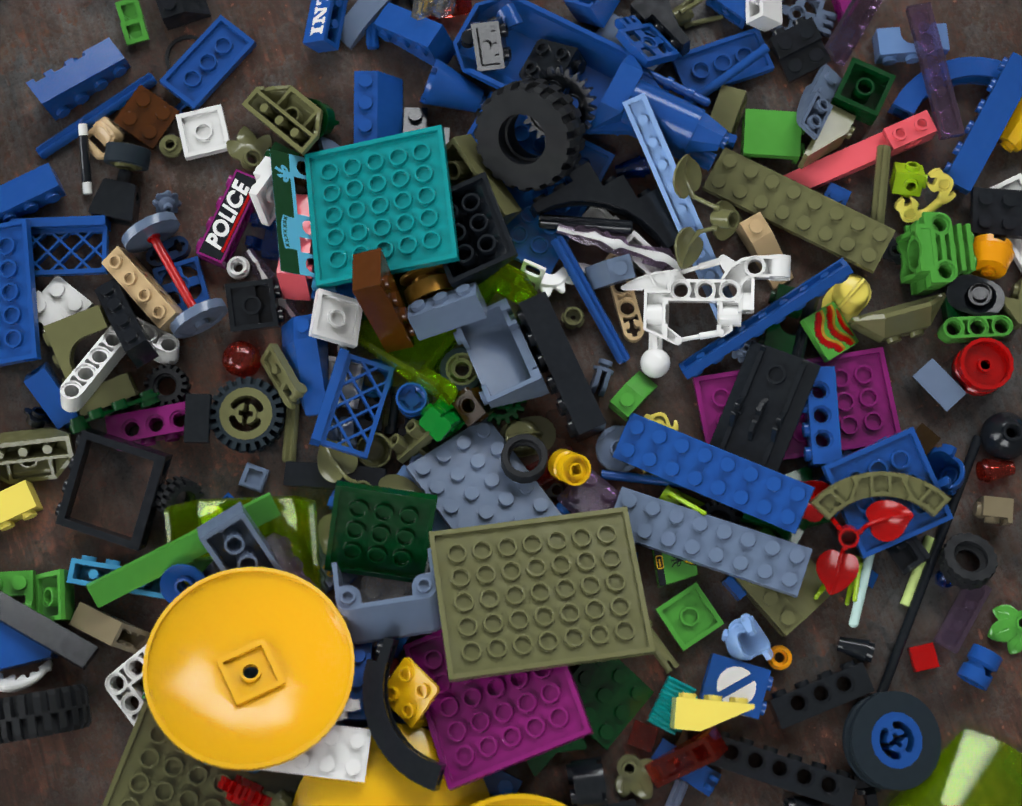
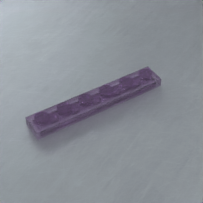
M931 2L907 6L906 14L939 140L963 136L965 131Z

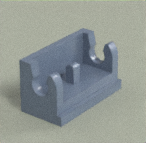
M933 358L912 376L946 412L967 394Z

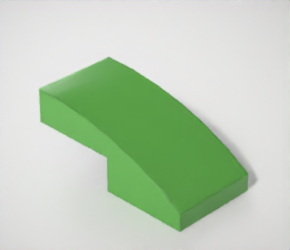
M139 0L115 2L127 46L150 40Z

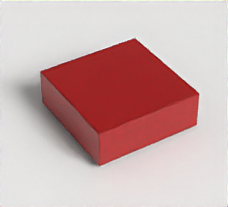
M933 642L907 648L913 672L940 667Z

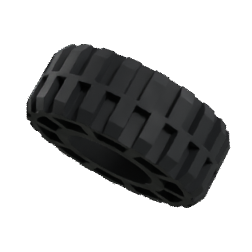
M524 78L497 89L491 94L490 98L483 102L481 106L483 111L479 112L476 117L478 127L474 129V135L478 142L476 146L478 154H481L484 160L482 163L486 169L489 168L492 171L494 178L498 181H504V184L512 189L517 186L520 191L528 192L531 189L539 191L554 185L573 171V167L579 163L582 157L579 152L585 147V139L582 138L585 133V124L581 123L580 116L582 114L579 108H575L572 103L574 100L569 94L565 95L561 92V87L556 84L550 86L548 85L549 82L539 78L534 81L532 78ZM519 114L532 117L542 127L545 135V149L542 155L531 154L519 144L515 135V121Z

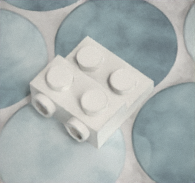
M265 156L253 172L256 183L252 185L248 193L261 224L270 226L276 215L271 159Z
M55 276L42 292L39 290L36 292L38 322L44 326L95 306L60 276Z

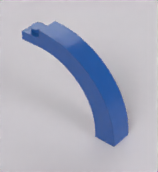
M962 57L935 64L919 73L906 84L896 97L888 113L904 120L913 116L916 109L927 98L942 89L962 84L988 86L991 79H997L1001 72L997 70L1001 61L985 57Z

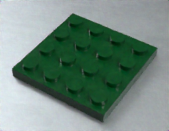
M337 480L324 570L332 571V563L337 562L343 573L413 582L416 576L425 573L428 557L427 548L430 545L429 532L433 528L438 495Z

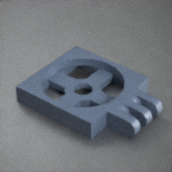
M796 0V3L791 7L782 4V15L788 16L790 20L788 27L779 25L769 31L773 32L781 27H784L785 30L793 27L792 22L798 18H795L792 12L798 10L801 13L800 17L805 16L806 19L813 18L821 36L831 37L832 31L830 29L834 28L835 23L833 21H836L837 14L823 10L825 0ZM806 1L814 8L815 14L806 12L804 8Z

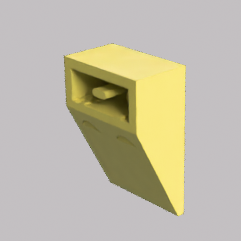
M678 692V697H672L670 728L702 731L754 709L755 704H748L747 698L729 697V702L722 701V696L704 695L703 700L696 699V694Z

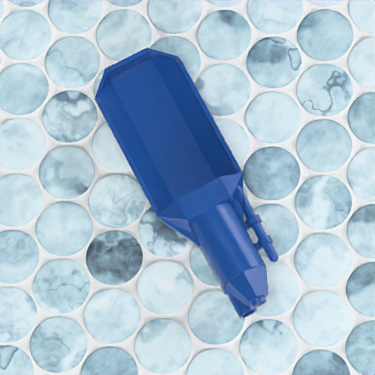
M485 0L475 3L453 41L454 56H456L462 72L496 89H500L514 81L522 80L519 77V73L539 39L578 48L587 63L585 71L579 77V80L582 81L587 78L588 81L584 86L586 88H594L589 92V96L597 97L591 102L592 105L597 106V109L590 112L596 118L593 121L587 120L592 125L591 128L585 129L587 134L630 135L638 139L622 102L645 92L674 158L680 160L684 155L690 154L691 158L699 164L700 168L709 172L717 157V154L711 151H718L719 148L724 149L728 144L730 138L726 134L728 130L707 114L706 110L690 103L692 100L704 107L711 104V100L708 97L696 92L697 89L691 86L687 88L675 82V79L670 76L667 78L648 68H643L626 48L530 1ZM514 3L524 23L513 26V30L508 31V37H506V45L511 48L512 60L509 61V65L505 69L477 71L474 46L465 48L461 45L462 32L470 29L472 22L486 21L494 16L496 17L497 12L503 6ZM671 90L677 94L684 96V99L669 93V91ZM572 97V99L574 100L572 102L573 105L575 106V108H578V100Z

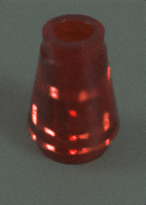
M984 458L976 464L977 478L986 483L1015 474V464L1013 461Z

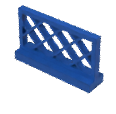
M105 215L26 218L31 222V234L34 240L32 242L33 249L39 245L45 251L36 262L34 261L35 277L108 274V270L103 265L102 268H91L87 264L96 254L102 258V261L109 254L111 222ZM25 218L10 219V221H15V220H20V219H25ZM94 234H102V242L94 248L88 240ZM70 235H77L81 240L72 249L64 243ZM46 236H54L57 241L47 250L40 242ZM86 243L92 251L82 260L75 252ZM62 244L69 252L62 259L58 260L52 253ZM74 255L80 263L74 269H67L63 264ZM51 256L57 263L50 270L42 269L39 265Z
M340 348L309 444L317 447L321 445L367 460L395 368L350 354L349 350ZM351 361L361 364L365 372L353 377L349 370ZM377 370L387 372L386 381L377 385L371 373ZM367 375L373 387L361 392L356 380ZM352 383L358 394L346 400L342 388ZM382 386H384V387H383V391H382V393H381V391H380L379 388L382 387ZM375 390L380 400L378 404L370 407L364 395ZM341 397L343 402L338 404L339 398ZM360 398L366 409L354 414L349 403ZM345 405L351 417L339 422L335 415V410ZM377 408L376 413H375V415H374V413L372 412V410H374V409ZM369 413L373 420L372 426L363 430L357 418ZM332 420L335 422L333 426H331ZM353 420L359 432L347 437L342 425ZM336 428L339 429L344 440L338 443L326 440L328 432ZM370 431L369 436L367 438L365 433ZM361 435L366 443L364 452L354 449L350 440Z

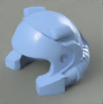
M744 613L740 618L733 620L729 624L728 629L723 630L721 640L725 641L729 655L735 660L749 661L760 654H763L767 661L773 658L771 642L753 615Z

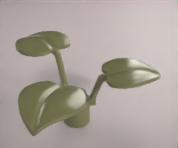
M690 154L684 155L674 170L673 187L675 193L682 199L689 195L692 199L713 208L714 211L710 215L711 227L698 229L696 232L692 227H685L677 234L674 249L677 263L681 269L689 268L699 258L703 248V241L699 237L700 234L712 231L717 240L724 241L736 232L739 223L743 221L738 211L728 201L721 200L713 204L695 195L694 192L701 185L702 172L699 164L691 158Z
M328 438L326 439L327 441L338 443V441H334ZM320 445L317 465L320 474L325 480L330 483H336L337 480L340 481L344 477L348 482L371 485L365 480L357 482L356 479H352L347 475L356 470L358 457ZM397 474L386 475L378 483L379 487L422 493L414 482ZM332 513L325 515L317 526V537L324 555L327 552Z

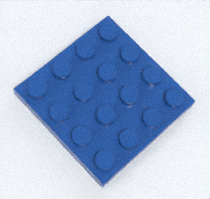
M909 427L821 466L829 485L846 477L864 472L889 471L919 478L941 490L914 427ZM885 496L861 499L840 510L846 525H852L856 529H860L865 523L870 522L866 516V509L870 504L878 500L898 502L906 506L914 515L904 533L893 541L883 542L876 539L871 533V526L868 527L863 534L859 535V542L856 545L860 557L863 559L954 519L948 504L935 517H931L923 509L908 501Z

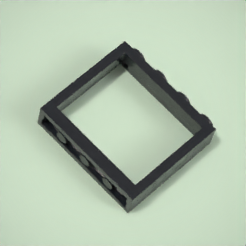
M92 428L82 430L76 438L75 445L77 450L75 456L69 462V469L71 471L69 478L65 480L62 487L64 495L62 502L56 508L55 515L57 519L55 524L137 551L145 548L157 512L156 507L158 504L155 503V499H160L156 494L157 491L162 492L163 490L160 486L162 483L165 484L173 455ZM92 441L154 461L132 537L70 517Z

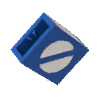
M711 653L698 699L704 700V695L722 696V701L729 702V697L747 698L748 704H755V708L740 715L759 720V716L764 715L767 701H764L765 693L771 690L773 677L770 676L771 670Z

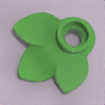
M1004 604L993 608L992 611L998 620L990 627L987 634L988 637L994 641L1007 642L1010 654L1021 652L1022 627L1019 626V620L1022 619V610L1018 611L1011 605Z

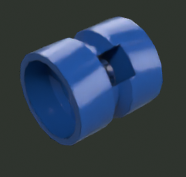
M408 382L401 385L396 393V403L402 415L409 419H419L423 416L421 412L429 404V398L423 386L419 383Z
M973 644L967 654L968 662L962 663L957 676L970 685L987 691L993 680L991 673L998 671L1003 659L993 651L981 645Z

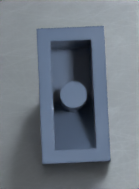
M630 254L610 258L585 267L587 279L593 290L637 278Z

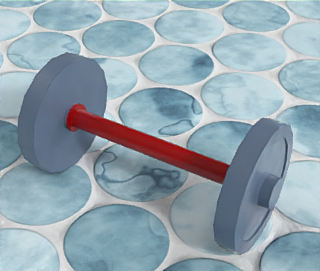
M159 212L147 216L132 225L123 234L121 242L130 253L144 252L154 247L188 308L179 314L169 327L176 338L184 339L202 333L217 324L227 314L228 308L222 298H213L196 304L162 243L177 232L180 223L173 212Z

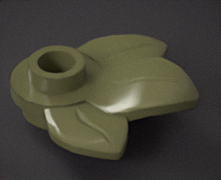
M243 126L237 134L236 141H226V147L229 155L240 161L244 169L255 171L257 165L263 160L266 150L272 147V139L269 134L257 139L246 126ZM252 157L255 163H249L247 158Z
M625 754L617 761L618 775L615 779V789L622 798L632 792L641 799H651L653 795V783L651 780L662 776L663 770L658 763L650 758L639 759L633 754ZM627 764H632L634 766V769L632 771L625 770V766Z

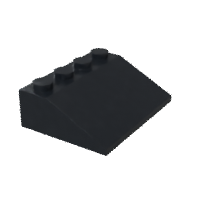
M485 172L451 187L460 261L443 264L448 281L454 289L462 284L476 282L477 285L481 284L518 256Z

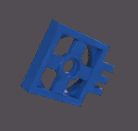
M635 15L615 20L614 24L618 29L615 37L637 59L643 68L677 59L679 52L651 22L642 24ZM635 35L639 41L634 42L629 36ZM657 46H660L664 53H662ZM642 50L650 51L653 56L648 57Z
M195 256L174 262L188 290L191 287L201 285V293L197 299H194L196 304L209 300L210 295L200 258ZM164 266L153 268L154 279L168 294L174 292L179 294L181 303L178 306L183 311L188 309L173 281L162 285L165 276L168 274ZM182 267L192 268L197 271L198 275L187 278L183 274Z

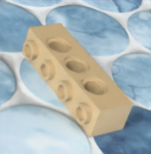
M117 246L101 264L160 330L172 334L169 328L170 324L183 310L132 253Z

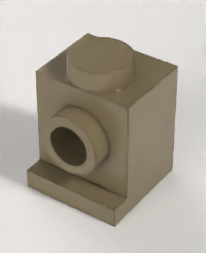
M982 496L974 503L973 515L976 518L984 519V523L999 524V521H1001L1000 526H1007L1013 523L1014 499Z

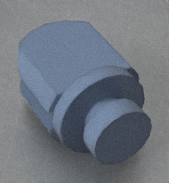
M599 358L598 364L600 366L593 365L594 373L590 389L594 394L602 373L598 396L603 397L610 376L613 375L614 371L609 369V367H612L613 362Z

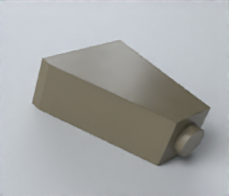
M83 602L79 603L69 625L112 647L133 654L147 644L151 634L144 629Z

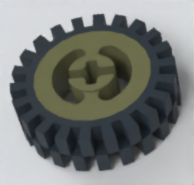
M246 376V379L238 377L234 382L231 380L226 382L227 386L224 388L221 386L218 389V395L214 394L212 397L214 401L211 404L210 427L214 431L216 438L228 448L239 453L248 452L252 454L255 451H264V448L267 446L271 447L273 445L272 442L280 438L279 434L281 430L284 431L286 407L278 392L269 383L259 378L253 379ZM254 399L261 402L263 410L259 412L252 404L248 406L246 403H241L236 409L235 407L243 400ZM249 409L253 415L249 416L246 420L243 414H247ZM236 418L245 427L246 423L250 427L256 426L260 421L261 423L254 430L245 432L237 430L233 425V420Z

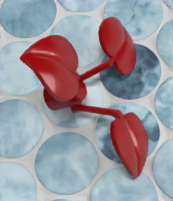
M819 480L801 481L815 487L811 500L830 486L828 483ZM875 501L866 509V516L870 522L865 523L860 529H856L852 525L841 526L833 516L830 520L838 529V540L842 548L840 552L835 549L824 551L816 562V572L828 594L834 595L841 592L856 578L859 571L858 559L854 554L845 553V550L853 548L858 544L859 535L863 534L871 526V533L876 539L883 542L893 541L904 533L909 522L914 517L912 511L895 501ZM810 503L803 518L811 522H819L824 517Z

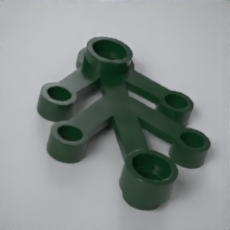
M153 389L139 393V399L135 400L134 397L129 399L123 398L112 402V407L108 406L103 409L99 407L87 412L89 415L87 419L81 415L69 420L71 424L69 425L72 435L82 432V430L91 428L89 422L107 417L137 404H140L141 409L160 402L158 397L160 393H154Z

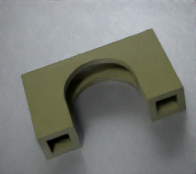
M102 305L93 306L43 326L45 330L42 333L47 346L52 347L55 354L52 355L54 364L58 369L61 368L63 372L62 382L76 368L74 354L79 343L86 337L110 327V322ZM126 372L104 381L77 413L86 416L88 415L87 412L99 407L103 409L111 406L112 402L138 395L139 391L131 372Z

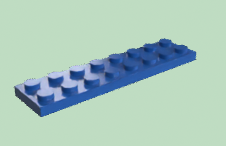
M635 413L629 416L612 456L617 460L793 534L797 533L815 490V487Z

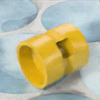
M558 449L549 458L548 470L554 478L573 486H579L589 478L591 464L581 454L568 449Z

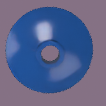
M176 564L166 569L162 574L160 591L165 600L170 604L185 589L206 577L194 566Z

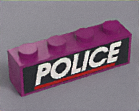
M236 169L234 174L228 177L226 182L227 189L224 195H221L217 200V210L214 216H211L207 221V230L204 237H201L196 244V254L201 260L225 270L227 269V263L233 257L255 210L248 193L252 185L256 183L254 176Z

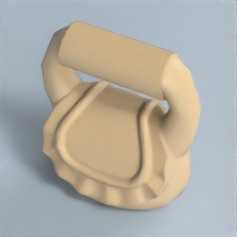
M102 117L88 130L89 152L97 160H104L105 153L90 140V137L94 135L106 147V143L122 142L125 137L124 132L111 119Z

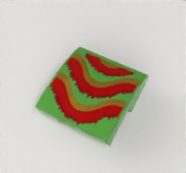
M834 301L799 322L824 363L859 342Z

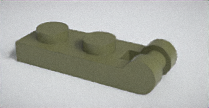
M270 343L260 362L285 406L290 409H296L300 403V398L306 394L307 387L299 382L277 343Z

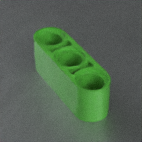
M1004 315L951 317L939 326L937 335L942 342L948 344L970 343L979 338H993L1001 341L1012 332L1013 322ZM995 324L1001 325L1003 333L996 331ZM946 326L953 327L956 332L955 335L949 334ZM970 326H977L979 334L973 333Z

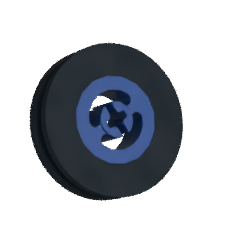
M887 691L865 696L852 707L843 726L842 742L846 759L855 774L873 787L885 790L911 789L923 783L932 774L939 761L941 734L938 723L930 709L921 700L908 693ZM893 724L897 725L899 729H895ZM903 735V737L893 738V736ZM889 742H890V744H891V745H883V746L880 745V743H889ZM884 752H889L891 754V758L887 756Z

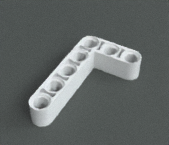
M137 317L159 355L153 360L165 366L166 364H176L179 360L178 338ZM110 325L60 387L61 406L65 411H79L126 354L112 325Z
M146 645L109 674L105 680L107 692L133 726L143 702L146 701V699L142 698L143 687L140 685V682L143 680V672L139 673L135 668L137 660L143 665ZM118 676L124 681L122 689L116 684ZM133 696L139 701L138 708H134L131 704Z

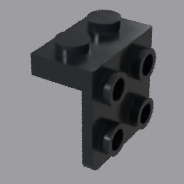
M539 39L521 69L519 77L521 79L530 78L534 74L539 77L538 71L544 69L547 73V68L553 66L556 72L557 67L560 65L563 67V72L571 67V75L580 72L581 76L585 71L587 63L578 48ZM566 88V91H565L564 94L567 95V94L569 93L570 89H569V88Z

